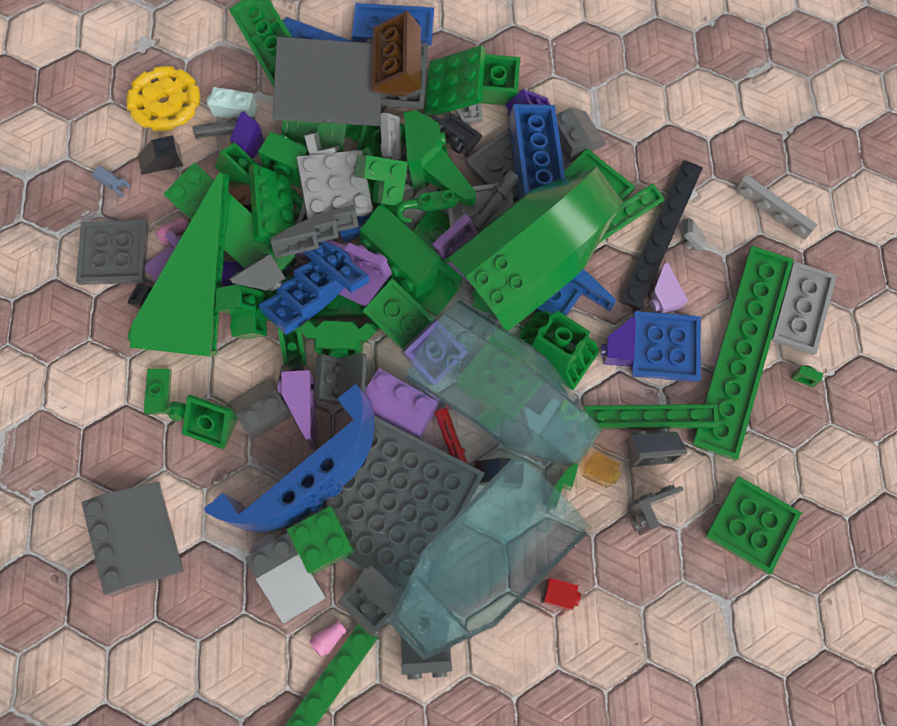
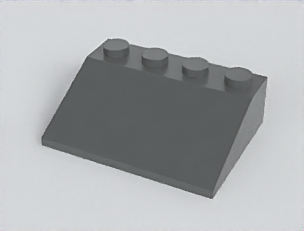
M160 482L106 493L81 502L104 595L114 597L184 572Z

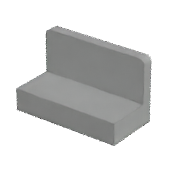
M319 132L305 135L309 155L334 153L340 150L339 145L323 149Z

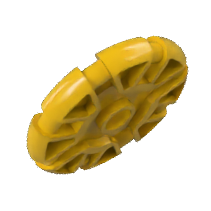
M173 66L154 67V70L146 73L144 71L131 83V90L127 91L126 106L127 110L131 111V118L138 125L145 129L152 128L153 131L165 132L174 130L173 128L176 126H183L196 114L195 109L200 104V90L195 85L196 81L186 71L182 69L176 70ZM156 78L159 79V81L151 83V80ZM163 97L169 98L168 101L164 103L159 102L160 99Z

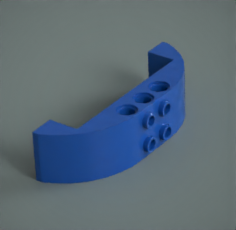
M356 384L337 399L354 419L246 509L241 502L222 493L204 508L205 512L236 528L261 533L287 528L301 521L310 513L320 510L328 498L334 497L341 492L342 487L354 477L369 454L375 427L374 412L370 400Z

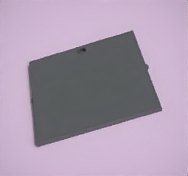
M277 37L273 120L381 126V93L371 90L372 43Z

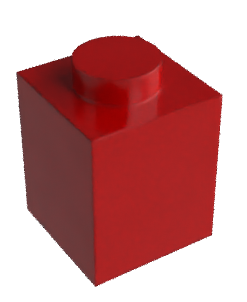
M549 578L542 603L571 611L574 609V606L578 607L581 592H578L579 585Z

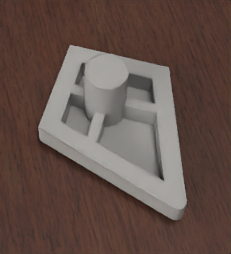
M481 103L455 110L459 118L467 124L483 122Z
M687 218L684 221V237L687 239L684 245L689 250L694 247L699 252L706 245L707 238L694 220Z

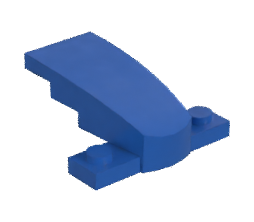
M322 241L318 242V249L302 252L312 261L293 270L295 277L278 287L275 296L259 304L260 311L287 335L322 310L344 288L353 293L369 283V275L352 262L345 250Z

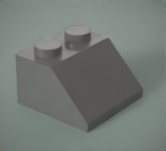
M569 108L556 114L561 149L569 162L578 158L587 148L592 152L606 145L586 111Z
M266 254L228 277V279L235 284L273 291L282 285L281 280L285 279L272 256Z
M269 378L229 402L241 425L252 440L292 416Z
M659 429L652 434H647L646 431L633 432V435L626 440L630 467L673 464L687 455V449L678 432H669V429Z

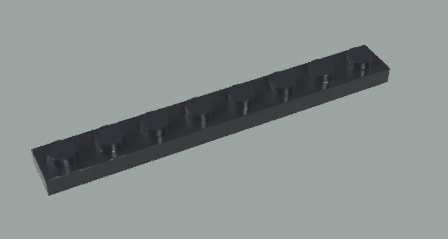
M683 160L619 303L638 311L641 310L703 167Z

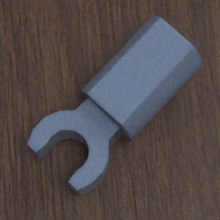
M98 166L93 171V178L108 188L113 189L119 197L124 196L119 190L121 187L131 188L126 180L119 179V177L102 166Z

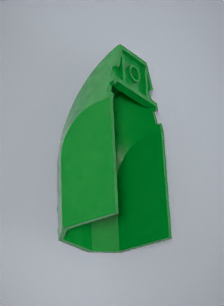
M597 166L530 190L447 256L444 261L445 263L452 262L492 310L500 322L495 327L498 330L508 332L585 268L623 201Z

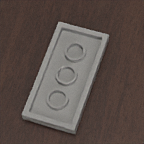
M795 261L793 262L773 332L772 342L813 356L817 353L837 275Z

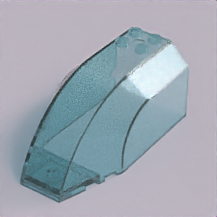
M460 300L442 315L416 353L406 376L413 388L438 401L439 405L447 408L448 411L507 450L571 467L574 463L580 465L602 431L549 360L529 344Z
M512 458L424 548L420 556L421 558L410 576V581L402 593L389 623L423 660L439 654L464 640H468L487 629L495 627L588 534L592 527L578 510L540 472L523 458Z

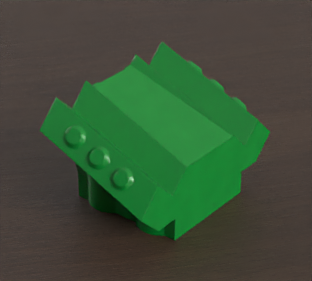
M548 311L536 312L512 346L514 350L549 372L547 377L550 381L560 382L563 390H574L600 352L596 342L589 338L590 331L559 311L553 314Z
M316 319L309 320L299 328L307 338L315 340L314 351L317 352V355L325 354L338 359L362 352L364 343L380 330L372 322L362 326L357 320L353 322H336L331 319L325 320L321 324Z

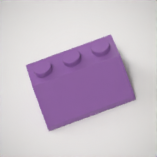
M380 368L365 390V396L372 404L374 416L418 439L421 438L434 417V412L438 410V401Z

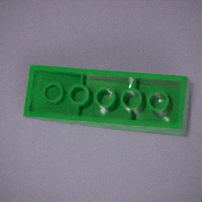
M241 0L231 7L229 11L274 87L277 37L294 38L271 0Z
M194 162L163 195L189 220H192L214 179ZM228 193L224 251L243 268L264 255L270 254L282 272L296 256L293 254L275 259L271 245L254 240L252 214Z

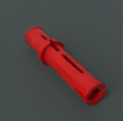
M448 408L434 412L449 451L447 454L457 458L453 445H455L459 459L468 464L464 455L466 453L465 448L461 447ZM445 423H446L447 426H448V429H449V432H450V434H451L452 440H451L450 437H449V434H448V431H447V429H446Z

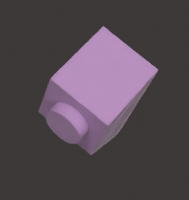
M666 263L657 277L650 296V306L654 312L670 314L682 309L688 299L669 263Z

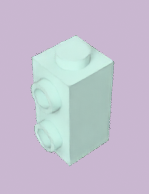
M213 87L211 95H208L207 106L210 108L212 115L216 117L238 119L242 112H245L250 117H254L257 108V102L253 93Z

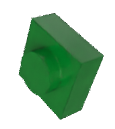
M801 365L793 372L791 380L813 388L821 382L824 373L818 372L812 366Z

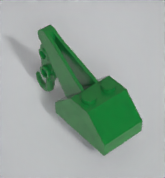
M417 110L404 112L407 161L413 189L426 188L429 184H432L441 191L423 193L419 197L402 202L396 209L397 218L405 223L412 222L411 218L403 216V211L406 209L414 208L422 211L450 209L458 203H462L465 206L474 205L477 200L476 191L449 158L447 146L443 147V145H446L445 132H440L439 123Z

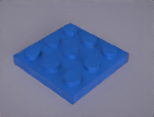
M634 311L633 318H636L635 359L632 363L631 377L699 382L701 380V316Z

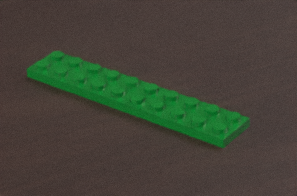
M755 246L749 248L704 400V404H718L719 427L696 428L692 446L734 461L739 459L794 259Z

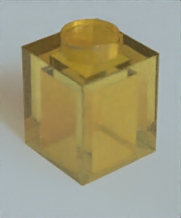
M594 451L582 477L608 488L612 483L616 484L621 472L618 471L620 463Z

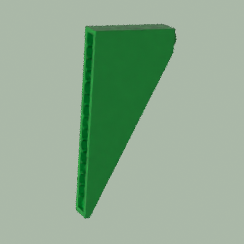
M217 174L131 324V328L128 331L130 348L208 357L217 354L220 312L216 311L215 299L216 288L222 287L229 174Z

